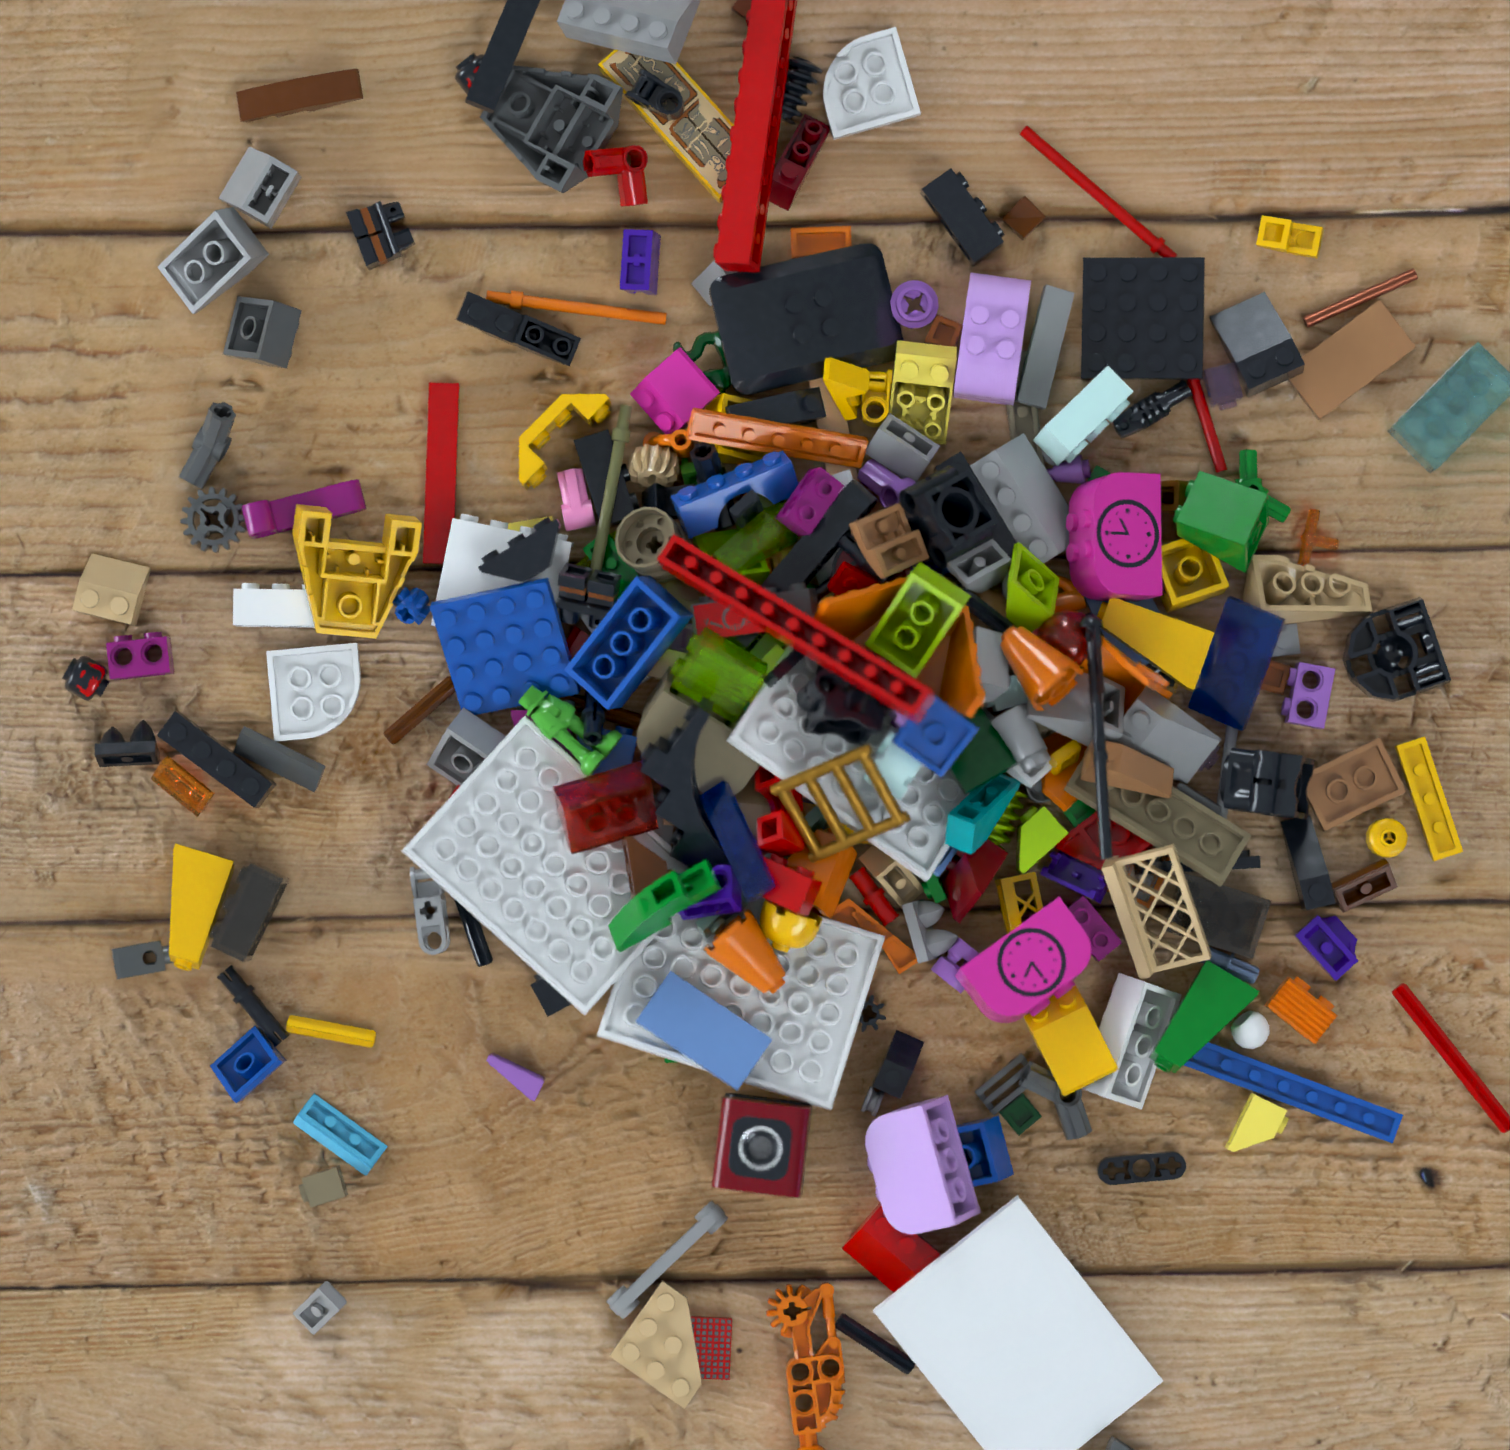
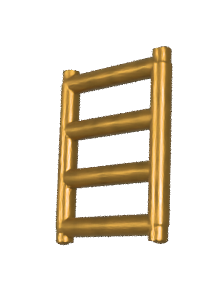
M869 743L770 786V791L774 796H779L810 851L808 852V857L812 863L911 821L908 812H902L874 762L871 756L873 750ZM859 760L891 816L877 823L872 819L844 768ZM833 772L863 826V829L849 835L817 778ZM806 784L837 840L823 846L820 845L790 790Z

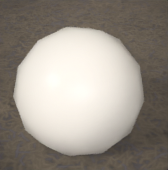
M1255 1011L1243 1013L1231 1026V1034L1235 1042L1242 1048L1247 1049L1261 1047L1268 1039L1270 1033L1266 1018Z

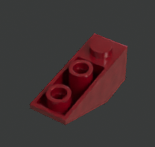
M804 114L774 168L769 202L789 211L831 130L829 125Z

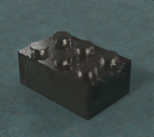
M250 863L247 867L243 866L236 880V883L240 884L236 894L228 896L224 904L223 911L227 913L223 921H217L209 937L213 939L211 947L242 962L251 961L290 878L258 863Z
M1184 873L1208 945L1253 959L1271 900L1222 885L1220 887L1212 881ZM1176 885L1172 899L1179 901L1182 892L1180 887ZM1172 905L1169 906L1168 913L1166 916L1167 919H1169L1172 911L1175 908ZM1179 909L1171 920L1188 929L1192 922L1190 915ZM1168 927L1166 930V932L1173 933L1182 937L1184 936L1183 934L1179 933L1178 931L1170 927Z

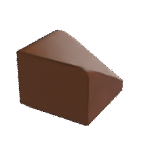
M1023 196L1002 218V221L1023 241L1044 221L1046 216L1026 196Z

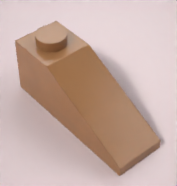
M1092 739L1084 751L1081 780L1095 783ZM1105 741V748L1108 752V786L1164 798L1171 797L1174 768L1123 744Z

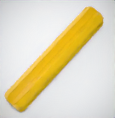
M290 1015L286 1024V1031L288 1033L372 1048L376 1039V1032L374 1030Z

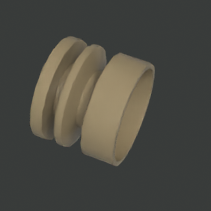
M642 507L633 510L624 517L617 528L615 544L617 553L622 560L641 576L650 575L658 583H665L676 579V577L663 570L657 561L658 556L673 534L691 545L692 540L688 538L680 524L675 522L664 511L656 507Z

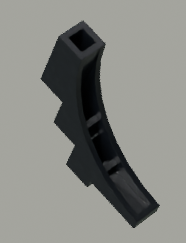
M703 696L697 705L695 703L690 705L683 717L686 721L681 728L676 726L668 739L660 736L655 744L651 742L647 744L640 756L643 759L640 771L663 785L655 797V800L658 802L655 814L677 827L669 841L672 843L670 856L689 868L704 860H707L712 868L719 864L733 865L742 878L748 872L751 858L735 847L716 827L704 806L697 786L695 771L696 744L703 727L711 715L714 702Z

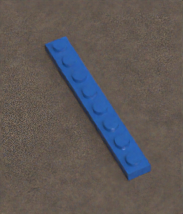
M1210 1042L1184 1064V1066L1392 1144L1403 1117L1402 1114Z

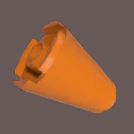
M1013 626L1001 636L1003 641L1000 644V648L1036 711H1044L1042 705L1046 703L1054 706L1077 685L1074 679L1077 673L1081 677L1083 675V670L1077 663L1023 626L1018 628Z
M747 908L744 910V919L740 915L736 916L720 933L713 937L715 939L712 943L714 946L711 948L707 943L703 950L707 955L763 994L767 991L773 994L785 984L786 981L783 977L786 972L753 913Z

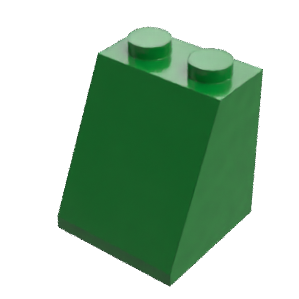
M1199 470L1195 481L1190 480L1185 492L1187 499L1184 505H1179L1174 514L1173 522L1176 523L1177 535L1246 573L1269 523L1268 494Z

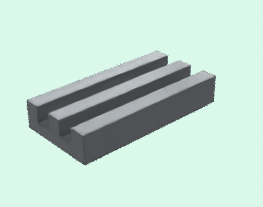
M1022 1053L974 1091L993 1115L1026 1090V1088L1019 1085L995 1106L991 1103L1020 1079L1023 1071L1022 1068L988 1097L984 1095L988 1088L1020 1062L1024 1067L1028 1064Z

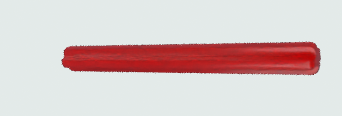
M1402 983L1392 991L1393 996L1500 1132L1506 1133L1510 1131V1115L1407 984Z

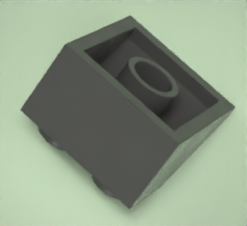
M237 296L223 355L266 366L287 369L302 310L274 300Z

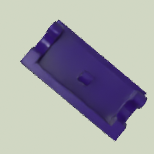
M624 229L620 290L631 294L643 292L647 295H657L661 235L654 230Z
M1052 851L1050 854L1052 858L1050 865L1043 866L1040 874L1101 904L1108 889L1103 872L1061 851L1058 853Z

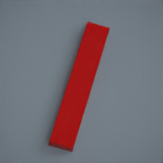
M429 382L423 564L443 565L452 518H455L459 383Z

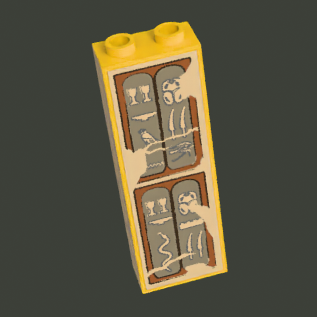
M614 49L598 64L599 71L609 81L623 88L622 96L718 203H721L723 201L721 196L722 187L726 184L727 180L726 158L730 155L732 144L730 141V129L734 124L678 62L672 64ZM640 69L652 73L664 83L680 92L685 107L680 118L671 121L666 120L654 112L635 104L625 96L626 92L631 91L638 80ZM668 98L663 102L662 108L668 111L674 110L678 105V101L675 98Z

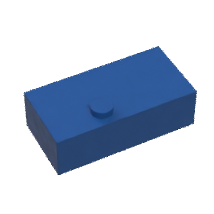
M650 575L636 576L564 670L607 710L622 708L691 620L693 614Z

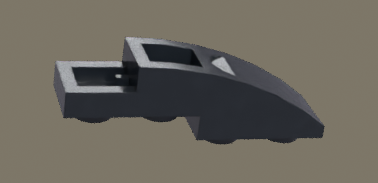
M469 291L466 292L455 319L482 331L486 335L566 366H570L581 338L528 315H522Z

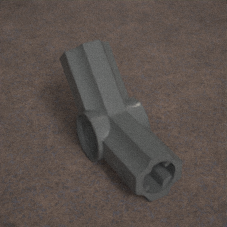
M222 402L213 403L210 406L204 424L192 444L193 451L179 475L181 479L201 489L205 487L217 462L223 459L231 444L232 438L229 437L236 416L231 405Z
M1029 1061L1023 1068L1018 1085L1054 1102L1066 1140L1078 1139L1092 1132L1081 1099L1082 1089L1080 1088L1070 1093L1068 1098L1061 1100L1059 1095L1060 1089L1051 1071Z

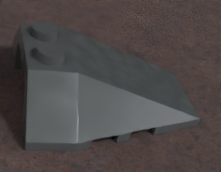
M513 65L494 113L483 111L480 118L539 182L561 193H565L588 178L586 171L583 169L585 151L605 149L618 127L623 88L596 74L579 75L569 71L552 72L542 68Z

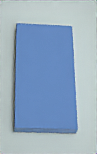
M672 971L666 976L636 1020L638 1025L736 1091L740 1089L772 1041L770 1037Z

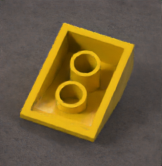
M1076 985L1059 999L1055 995L1050 997L1049 1001L1051 1003L1036 1016L1032 1017L1028 1013L1023 1017L1063 1096L1119 1070Z

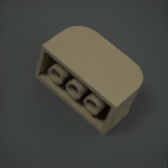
M669 666L644 705L637 731V744L641 753L649 742L655 744L660 736L668 739L676 726L681 728L686 721L683 717L692 703L697 705L702 697L705 696L714 704L711 715L703 727L696 744L695 771L698 789L706 795L717 798L730 797L739 793L760 766L756 761L726 741L745 710Z

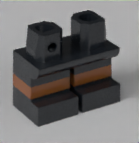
M379 201L372 206L346 212L363 259L369 270L401 257V251L415 245L409 228L393 233L391 223L405 218L399 201L385 205Z
M566 563L558 575L559 596L556 607L560 608L561 622L577 624L580 613L590 615L588 626L591 629H596L617 602L622 575L597 569L592 574V568Z

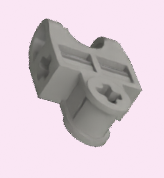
M413 866L410 867V880L414 897L413 902L419 945L425 953L436 955L447 950L450 945V930L444 889L435 881L418 883L420 879L431 877L422 869H416ZM429 906L435 908L434 914L427 913ZM432 932L438 933L442 938V944L438 949H433L428 944V936Z

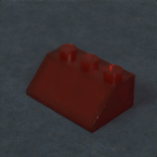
M641 761L553 786L557 811L572 855L623 840L625 837H633L659 829L657 814H655L656 808L652 783L649 776L640 771L642 767Z

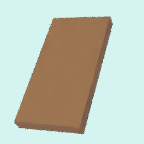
M1379 299L1303 356L1302 359L1305 364L1303 373L1288 381L1319 421L1415 349L1416 346Z

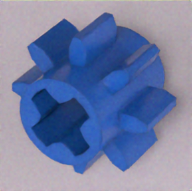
M404 587L392 602L394 606H397L395 608L397 618L406 624H411L415 621L420 625L431 612L430 606H428L429 597L419 588H413L409 591L407 587Z

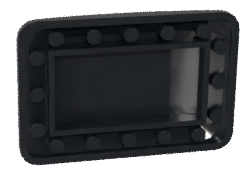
M872 243L858 244L761 266L760 272H736L720 276L711 283L709 288V295L731 384L734 390L742 395L756 394L823 378L825 359L830 357L861 368L895 360L897 340L904 341L900 324L892 314L890 303L892 290L883 254Z

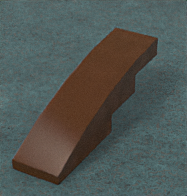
M356 68L301 77L236 92L240 120L245 123L271 116L282 117L302 111L313 112L363 99L359 69Z

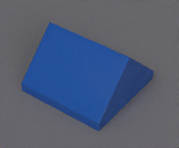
M254 1026L212 1063L210 1067L232 1100L238 1103L287 1060L259 1028Z

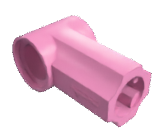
M577 468L558 472L557 476L563 502L561 509L566 531L596 526L591 499H588L583 469Z

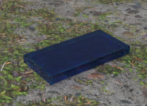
M1233 596L1227 597L1187 708L1237 730L1244 731L1286 619Z

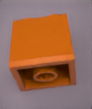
M828 828L827 832L818 829L814 832L821 846L837 840L830 828ZM804 842L805 850L793 853L787 859L789 860L787 866L797 870L799 865L815 872L813 878L823 883L810 911L832 919L858 853L853 847H850L812 863L808 857V852L810 851Z

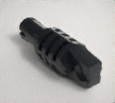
M1181 380L1162 393L1158 391L1150 394L1117 417L1112 425L1120 438L1123 439L1146 429L1169 415V412H1171L1170 408L1193 396L1189 387L1186 388L1187 383L1185 380Z

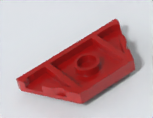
M1096 811L1072 829L1055 845V848L1102 871L1101 868L1106 859H1100L1098 815ZM1110 819L1113 856L1118 855L1121 858L1148 851L1154 846Z

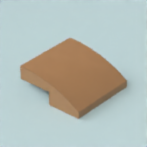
M900 503L893 504L849 523L861 552L880 579L929 558L919 529L911 531L904 509Z

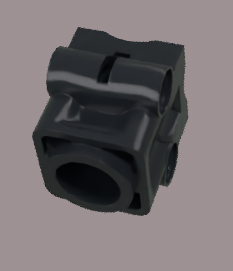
M946 466L899 493V501L904 509L911 531L919 529L929 558L921 561L923 564L932 560L938 568H947V563L991 540L992 532L990 527L999 523L992 508L983 499L978 483L970 469L959 474L954 467Z
M867 650L868 652H870V653H872L873 655H875V656H877L878 658H880V657H879L877 654H875L874 652ZM880 658V659H882L883 661H885V662H887L888 664H890V661H889V660L884 659V658ZM817 664L816 676L804 685L797 694L799 707L807 712L804 732L816 735L835 734L848 743L863 746L872 734H878L882 730L884 717L894 710L820 664Z
M1231 748L1230 754L1227 755L1223 764L1220 782V796L1224 808L1233 811L1307 820L1309 809L1307 788L1313 776L1315 760L1302 755Z

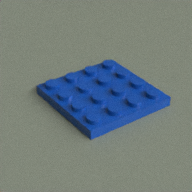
M548 578L431 603L430 609L461 710L465 708L474 715L522 706L518 701L532 685L541 692L546 690L549 692L548 695L551 694L557 698L579 694L581 690L579 683L564 670L572 658Z

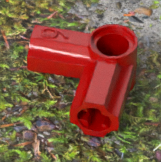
M639 145L585 151L583 169L588 177L617 175L621 207L648 204L644 168L648 163V156L644 148ZM627 154L631 157L630 166L627 163Z

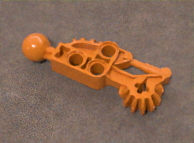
M828 1282L820 1284L819 1288H814L813 1290L801 1284L798 1286L796 1293L793 1294L792 1285L787 1284L786 1295H783L779 1288L775 1290L776 1295L780 1298L779 1301L773 1298L768 1299L767 1302L775 1306L776 1309L767 1310L766 1315L770 1317L778 1315L777 1318L772 1320L770 1325L774 1328L783 1323L780 1328V1335L792 1338L794 1357L787 1362L785 1368L793 1434L799 1436L800 1447L797 1450H825L824 1447L818 1445L817 1432H822V1429L826 1428L825 1424L838 1419L836 1414L839 1409H843L844 1404L841 1403L842 1395H845V1389H842V1384L845 1383L842 1347L836 1335L834 1319L836 1317L833 1299L834 1288ZM822 1301L827 1338L815 1354H813L810 1326ZM791 1302L796 1307H801L800 1311L795 1312L794 1318H790L788 1313H784V1309L789 1308V1303ZM828 1359H833L838 1363V1369L832 1375H826L821 1370L823 1362ZM803 1363L808 1367V1373L804 1378L796 1379L792 1376L791 1370L795 1364ZM800 1394H808L812 1398V1403L807 1409H799L795 1405V1400Z

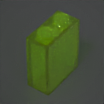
M705 627L700 635L694 634L686 647L688 653L684 659L679 657L670 671L673 674L671 687L697 702H700L702 697L705 696L714 702L712 711L734 723L766 677L768 663Z

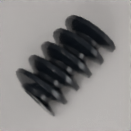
M793 56L794 59H789L788 64L789 70L787 71L781 120L796 125L792 120V116L802 117L803 115L797 109V106H807L808 104L802 98V95L812 96L813 93L806 87L807 84L817 85L818 83L811 75L812 73L822 74L823 70L803 58Z

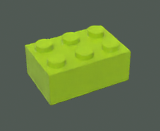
M919 562L864 645L916 679L971 595Z

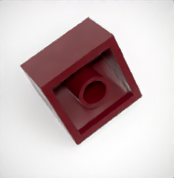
M989 839L972 855L958 850L945 868L949 873L942 883L953 918L958 923L962 921L982 896L1009 854Z

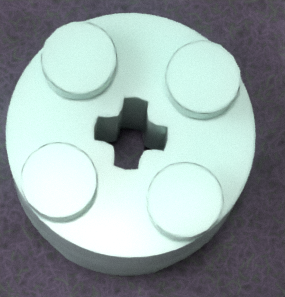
M891 727L876 752L877 755L874 758V762L894 798L901 800L908 789L907 785L914 779L922 763L892 742V738L899 729ZM865 772L863 779L868 781L869 784L873 785L869 776Z

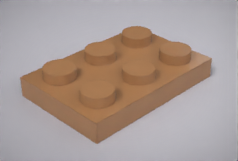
M1380 737L1314 768L1313 776L1307 788L1308 802L1323 832L1406 793Z

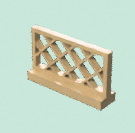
M1174 844L1121 858L1117 855L1113 856V859L1105 860L1101 869L1140 980L1151 977L1155 972L1211 959L1212 954ZM1169 854L1173 865L1169 873L1152 865L1156 857ZM1136 863L1146 869L1140 881L1128 875L1125 865ZM1149 871L1165 879L1159 891L1143 883ZM1168 881L1180 887L1182 895L1179 901L1162 893ZM1139 888L1155 896L1150 908L1137 902L1135 895ZM1158 899L1175 907L1169 919L1152 911ZM1178 909L1190 915L1192 922L1188 929L1171 921ZM1149 916L1165 924L1159 936L1147 930L1145 923ZM1168 927L1184 935L1178 947L1162 939ZM1187 937L1199 943L1201 953L1190 954L1181 949ZM1158 944L1174 952L1171 960L1158 963L1154 952Z

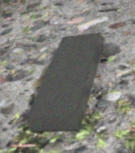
M245 726L239 734L233 751L313 792L318 788L326 767Z

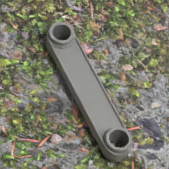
M711 1200L695 1215L694 1218L697 1222L628 1288L622 1285L606 1300L610 1305L609 1308L617 1316L619 1315L622 1319L625 1318L640 1303L637 1297L707 1231L712 1235L727 1221L728 1217L718 1204Z

